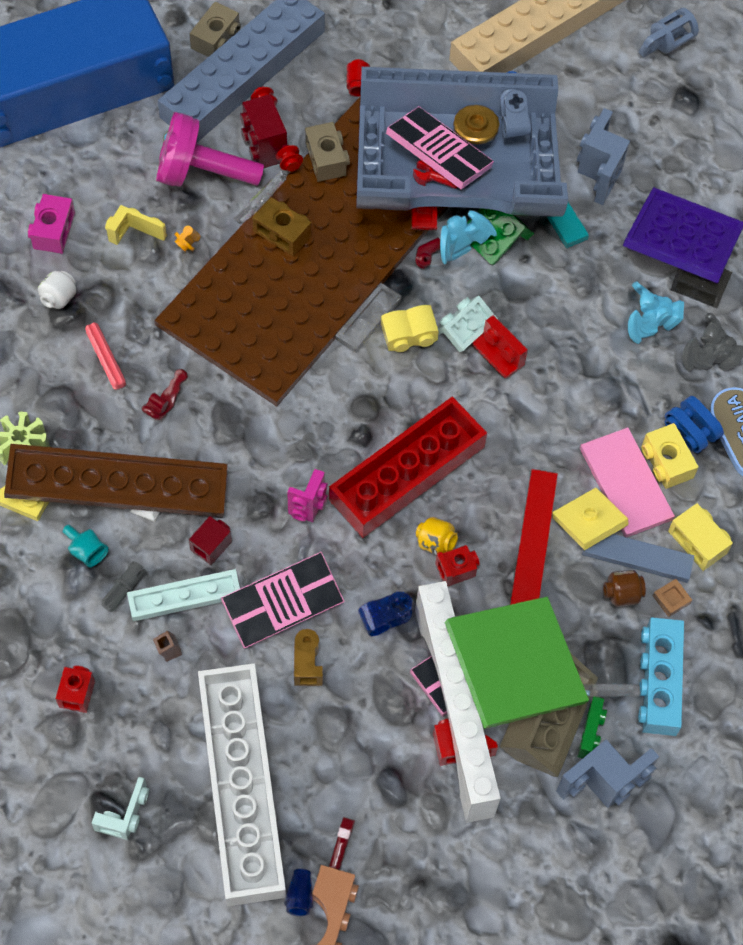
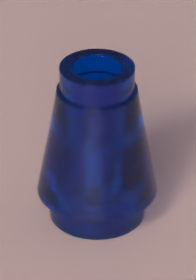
M295 869L293 871L284 901L286 912L290 915L307 916L310 914V909L314 906L311 872L309 870Z

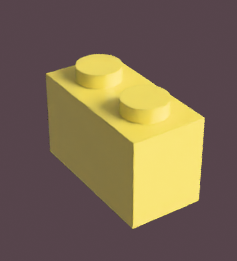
M698 503L675 518L668 530L688 554L695 555L694 561L703 571L728 554L733 544L729 534L724 529H720L713 521L711 514L706 509H702Z

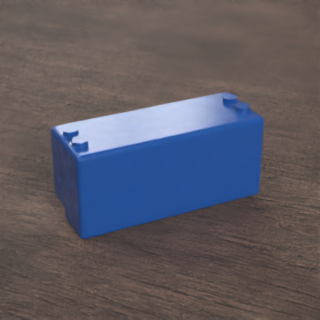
M79 0L0 26V147L157 95L174 87L170 42L149 0Z

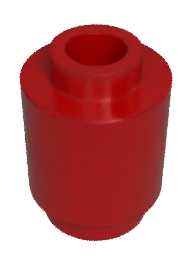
M355 59L347 64L346 87L350 95L355 97L361 96L362 67H370L362 59Z

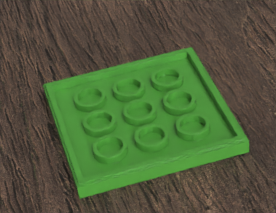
M548 597L452 617L444 622L484 729L586 704L589 701Z

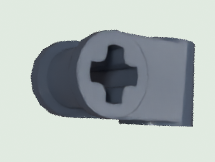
M516 89L505 90L500 96L501 125L504 138L530 135L531 124L526 95ZM513 96L518 98L514 105L509 104V100L513 99Z

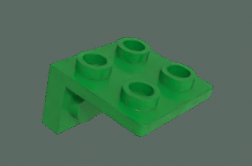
M480 208L477 212L492 223L497 236L491 235L483 244L473 241L470 245L491 265H494L520 236L528 241L534 232L516 215Z

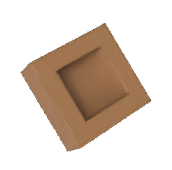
M677 579L669 582L653 594L654 599L668 617L679 612L692 602L691 597Z

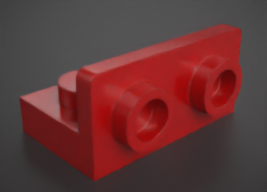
M494 315L485 320L483 334L472 345L504 378H508L525 365L528 349Z

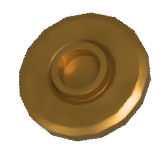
M470 105L460 109L455 115L453 123L456 134L467 142L476 145L485 144L493 140L498 134L500 125L498 116L493 110L481 105Z

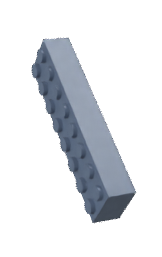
M275 0L158 99L160 118L170 125L175 111L198 119L197 143L238 108L242 102L246 101L255 89L262 87L325 32V13L308 0Z

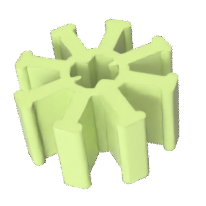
M18 412V426H14L7 415L0 419L4 432H0V462L3 465H6L9 459L10 443L50 447L43 422L40 418H36V421L31 424L27 412Z

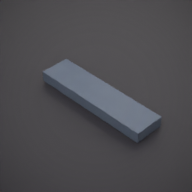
M615 534L610 535L586 550L583 549L582 552L583 556L670 579H677L688 583L695 556Z

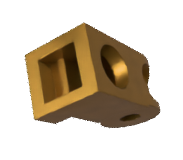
M302 629L295 636L294 686H322L323 666H315V657L319 652V637L312 629Z

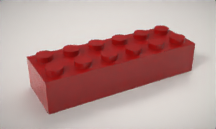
M452 396L330 485L329 501L359 535L364 538L485 447L487 432Z

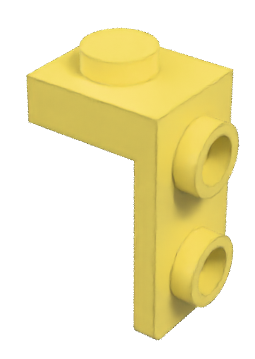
M120 205L114 216L109 217L105 226L108 241L118 245L129 226L163 241L167 237L165 224L155 217H148L141 214L135 208H127L123 205Z

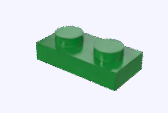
M593 696L589 705L577 755L578 758L583 759L600 744L601 736L596 735L598 725H604L607 710L602 709L603 698Z

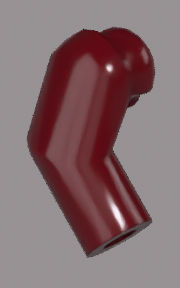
M437 237L417 248L415 262L418 267L427 268L431 264L432 254L440 250V238Z

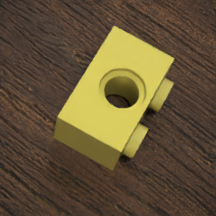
M675 423L646 433L641 446L642 453L652 463L654 475L659 482H662L665 489L694 479L699 466ZM663 455H669L672 459H666Z

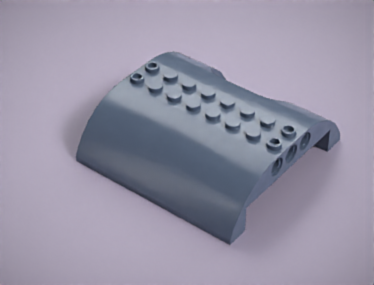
M362 67L356 208L408 211L413 208L428 206L493 209L510 215L562 217L568 204L567 183L561 182L555 118L559 90L557 75ZM516 89L526 95L531 124L530 135L504 138L501 125L500 96L505 90ZM513 96V99L509 100V104L514 105L518 98ZM470 105H481L493 110L498 116L500 123L498 134L493 140L485 144H471L494 161L492 168L463 189H454L436 181H429L426 186L418 184L413 177V169L423 173L426 172L416 168L417 162L421 159L386 134L387 127L418 106L454 132V118L460 109Z

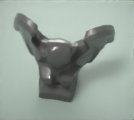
M707 313L705 320L709 326L705 328L701 337L705 345L699 347L697 337H694L687 342L683 350L682 361L688 372H691L693 368L710 369L713 362L720 363V368L726 371L738 365L743 358V345H737L736 340L725 333L713 313Z

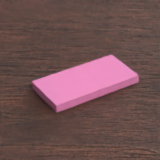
M629 428L581 444L580 450L602 494L628 518L629 525L621 529L624 537H630L674 520L675 515Z

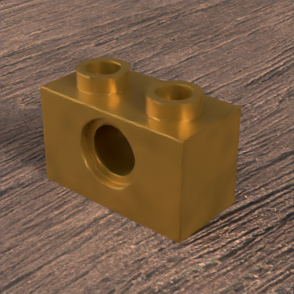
M272 197L252 217L253 231L291 256H294L311 237V222L303 214H297L284 202H278Z

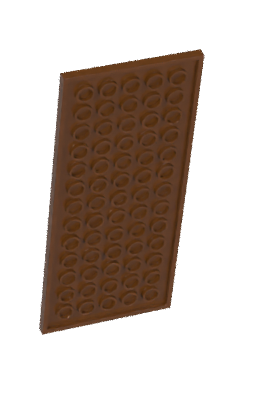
M361 96L334 124L336 131H341L342 149L343 151L347 150L350 165H346V176L317 182L309 154H307L303 158L300 167L295 171H291L154 320L155 326L276 407L429 231L412 229V209L406 211L356 208ZM270 197L278 202H284L291 210L297 214L305 215L311 222V237L294 256H291L253 231L252 217ZM437 206V220L449 207Z

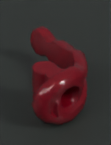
M184 369L175 371V377L170 381L169 386L163 391L161 396L156 393L150 395L147 404L141 407L144 413L155 420H162L166 417L167 413L175 405L176 398L181 390V384L188 379V373Z

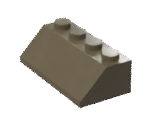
M571 654L587 696L590 699L598 677ZM588 702L510 722L500 748L516 761L553 777H558Z

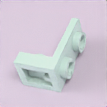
M138 777L124 820H121L120 815L110 811H105L104 814L95 812L92 820V826L95 831L125 840L129 839L131 832H136L140 821V816L137 815L140 804L145 805L149 795V788H147L145 778Z

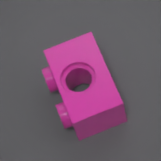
M48 194L42 195L40 203H37L35 206L34 223H31L28 228V238L31 239L33 249L63 254L75 215L72 198Z

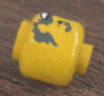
M430 517L424 523L421 522L416 529L418 545L424 551L437 555L439 552L451 551L456 546L458 534L455 532L453 524L447 521Z

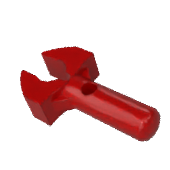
M422 160L417 162L416 168L426 172L423 173L413 169V177L420 185L426 186L427 182L436 181L454 189L458 188Z

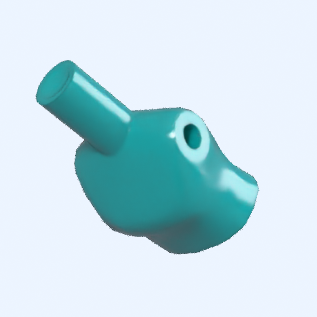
M66 525L63 528V533L72 540L68 551L75 558L84 562L87 567L97 565L107 555L108 546L100 541L93 530L88 529L79 533L71 525Z

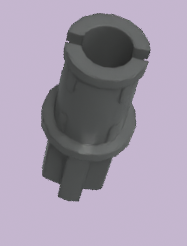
M132 561L123 575L114 580L115 585L102 600L101 605L105 609L113 612L126 597L127 592L133 591L136 583L146 573L143 566Z

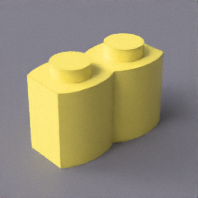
M421 305L408 310L393 311L381 316V327L388 351L404 352L413 345L427 347L438 340L439 331L431 305Z

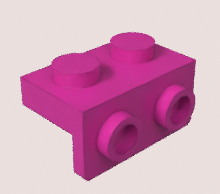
M314 469L305 492L289 487L287 492L288 513L294 519L303 522L306 520L314 522L318 510L324 509L328 495H326L328 484L325 483V472Z

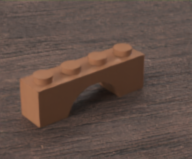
M324 865L320 866L312 893V900L322 908L328 922L326 933L317 945H342V943L337 941L340 931L346 932L351 914L346 913L349 902H355L359 885L354 884V874Z

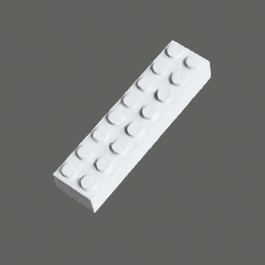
M255 663L198 671L227 907L286 898Z

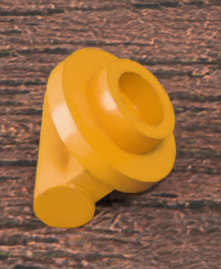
M185 226L181 234L176 231L174 235L177 239L174 242L185 252L188 248L193 252L195 248L192 244L199 241L201 236L191 226Z

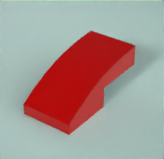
M437 206L413 208L411 218L412 229L437 230Z

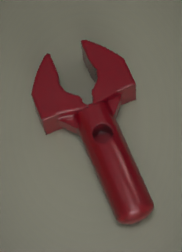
M343 817L329 867L340 870L355 820Z

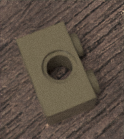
M215 1L189 33L191 49L209 57L240 31L239 13Z
M334 122L306 127L305 145L317 182L346 176V165H350L347 150L343 151L342 134L341 131H336Z

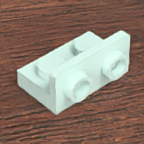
M479 295L472 299L466 297L456 306L458 311L453 315L451 312L439 321L441 326L438 328V335L444 333L459 352L464 351L484 332L485 320L494 315Z

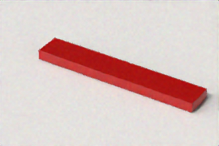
M531 470L510 605L539 599L558 473Z

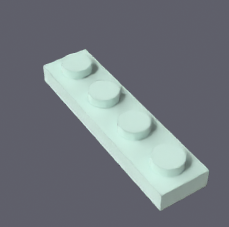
M236 569L127 592L134 622L221 603V597L239 590L240 586Z

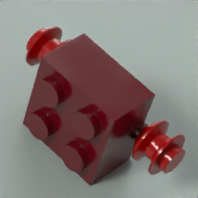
M258 87L252 93L251 100L242 102L243 113H240L241 123L244 127L241 128V134L244 142H249L252 161L264 164V168L280 164V168L284 171H295L302 164L303 157L299 154L300 150L297 146L287 144V131L276 108L278 100L273 96L274 91L272 88Z

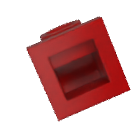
M465 545L445 553H437L435 565L442 581H446L447 587L476 577L477 566H480L477 553L474 550L469 551L468 546ZM463 560L462 564L456 563L458 561Z

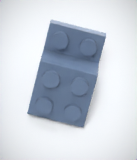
M606 108L603 109L600 116L595 115L590 125L591 132L590 134H584L580 143L582 149L577 157V162H579L578 173L596 180L593 189L596 192L594 202L600 205H604L623 170L630 140L608 132L613 111Z
M605 740L562 776L556 792L563 800L570 794L574 798L585 789L586 783L607 808L614 803L619 806L630 797V792L636 787L635 785L641 788L652 778L651 774L657 769L654 765L659 755L651 748L632 765H629L615 748Z

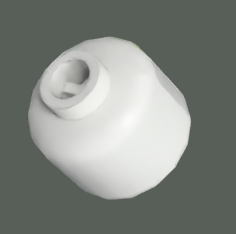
M65 271L50 272L38 286L41 302L49 308H64L76 294L74 278Z

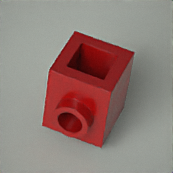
M83 666L64 667L55 698L59 708L87 713L95 684L93 673L89 672L88 668Z

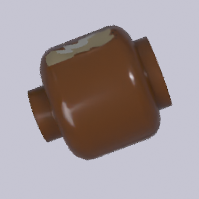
M635 570L611 572L608 582L603 583L604 596L606 599L610 598L611 603L616 607L637 605L646 594L644 578L639 576Z

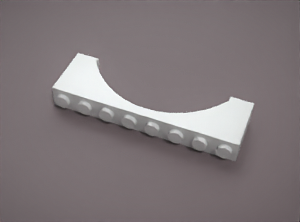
M443 581L418 586L415 613L420 634L424 637L431 652L445 700L456 757L460 800L466 823L493 818L501 798L482 722L444 623L448 618L455 617L447 583Z

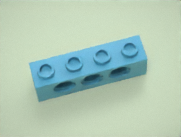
M651 617L647 627L643 626L641 633V643H646L645 653L642 652L640 659V669H644L645 674L644 679L640 680L639 695L644 696L643 706L639 707L638 722L643 723L642 733L677 736L682 725L684 621ZM655 646H663L668 653H659ZM662 672L667 677V680H659L654 673ZM653 699H662L666 707L657 706Z

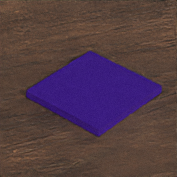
M653 187L628 232L623 246L718 283L743 230V221Z

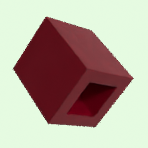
M209 516L188 539L190 550L209 565H212L232 543L230 527L224 521H216Z

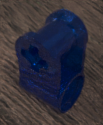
M399 591L362 605L358 609V613L368 635L371 637L377 636L389 629L407 623L412 617L411 597L407 593ZM400 605V607L404 610L400 611V609L396 606Z

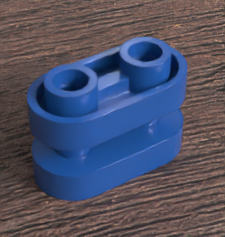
M689 396L680 404L681 409L673 407L665 413V426L675 423L690 452H701L708 446V441L715 442L724 434L720 422L694 396Z

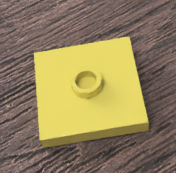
M597 488L590 490L552 512L553 519L584 550L629 525L628 518Z

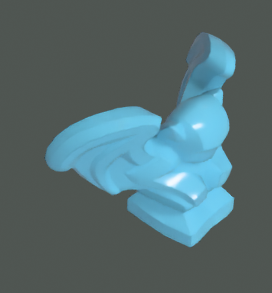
M469 211L468 213L472 220L469 224H467L465 216L449 218L447 226H442L440 250L443 264L445 265L447 261H453L471 251L472 247L470 244L473 241L483 244L491 235L497 236L492 223L482 214L475 211Z
M638 281L632 284V287L641 296L640 307L641 311L644 312L641 317L640 313L635 310L629 317L628 333L633 342L640 344L641 338L655 335L658 332V326L663 325L664 329L669 331L683 320V301L672 302L668 297L653 294Z

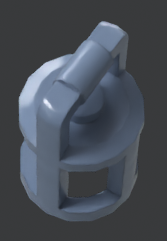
M680 8L651 25L650 36L643 42L639 54L644 58L658 49L663 53H670L672 50L695 38L698 35L699 28L694 15L688 9ZM689 23L691 32L688 33L683 28V25Z

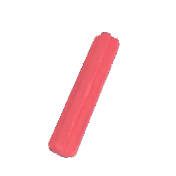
M95 322L85 327L86 334L113 389L118 390L125 387V378L99 325Z

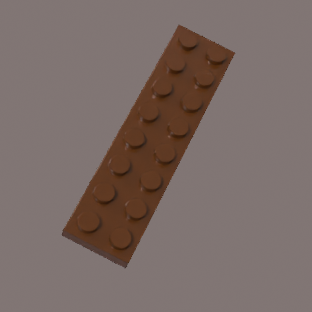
M10 443L4 498L223 517L227 464Z

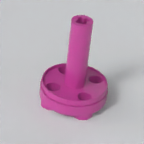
M174 111L160 152L157 182L181 187L189 166H193L258 186L264 164L196 144L199 120L193 118V116Z

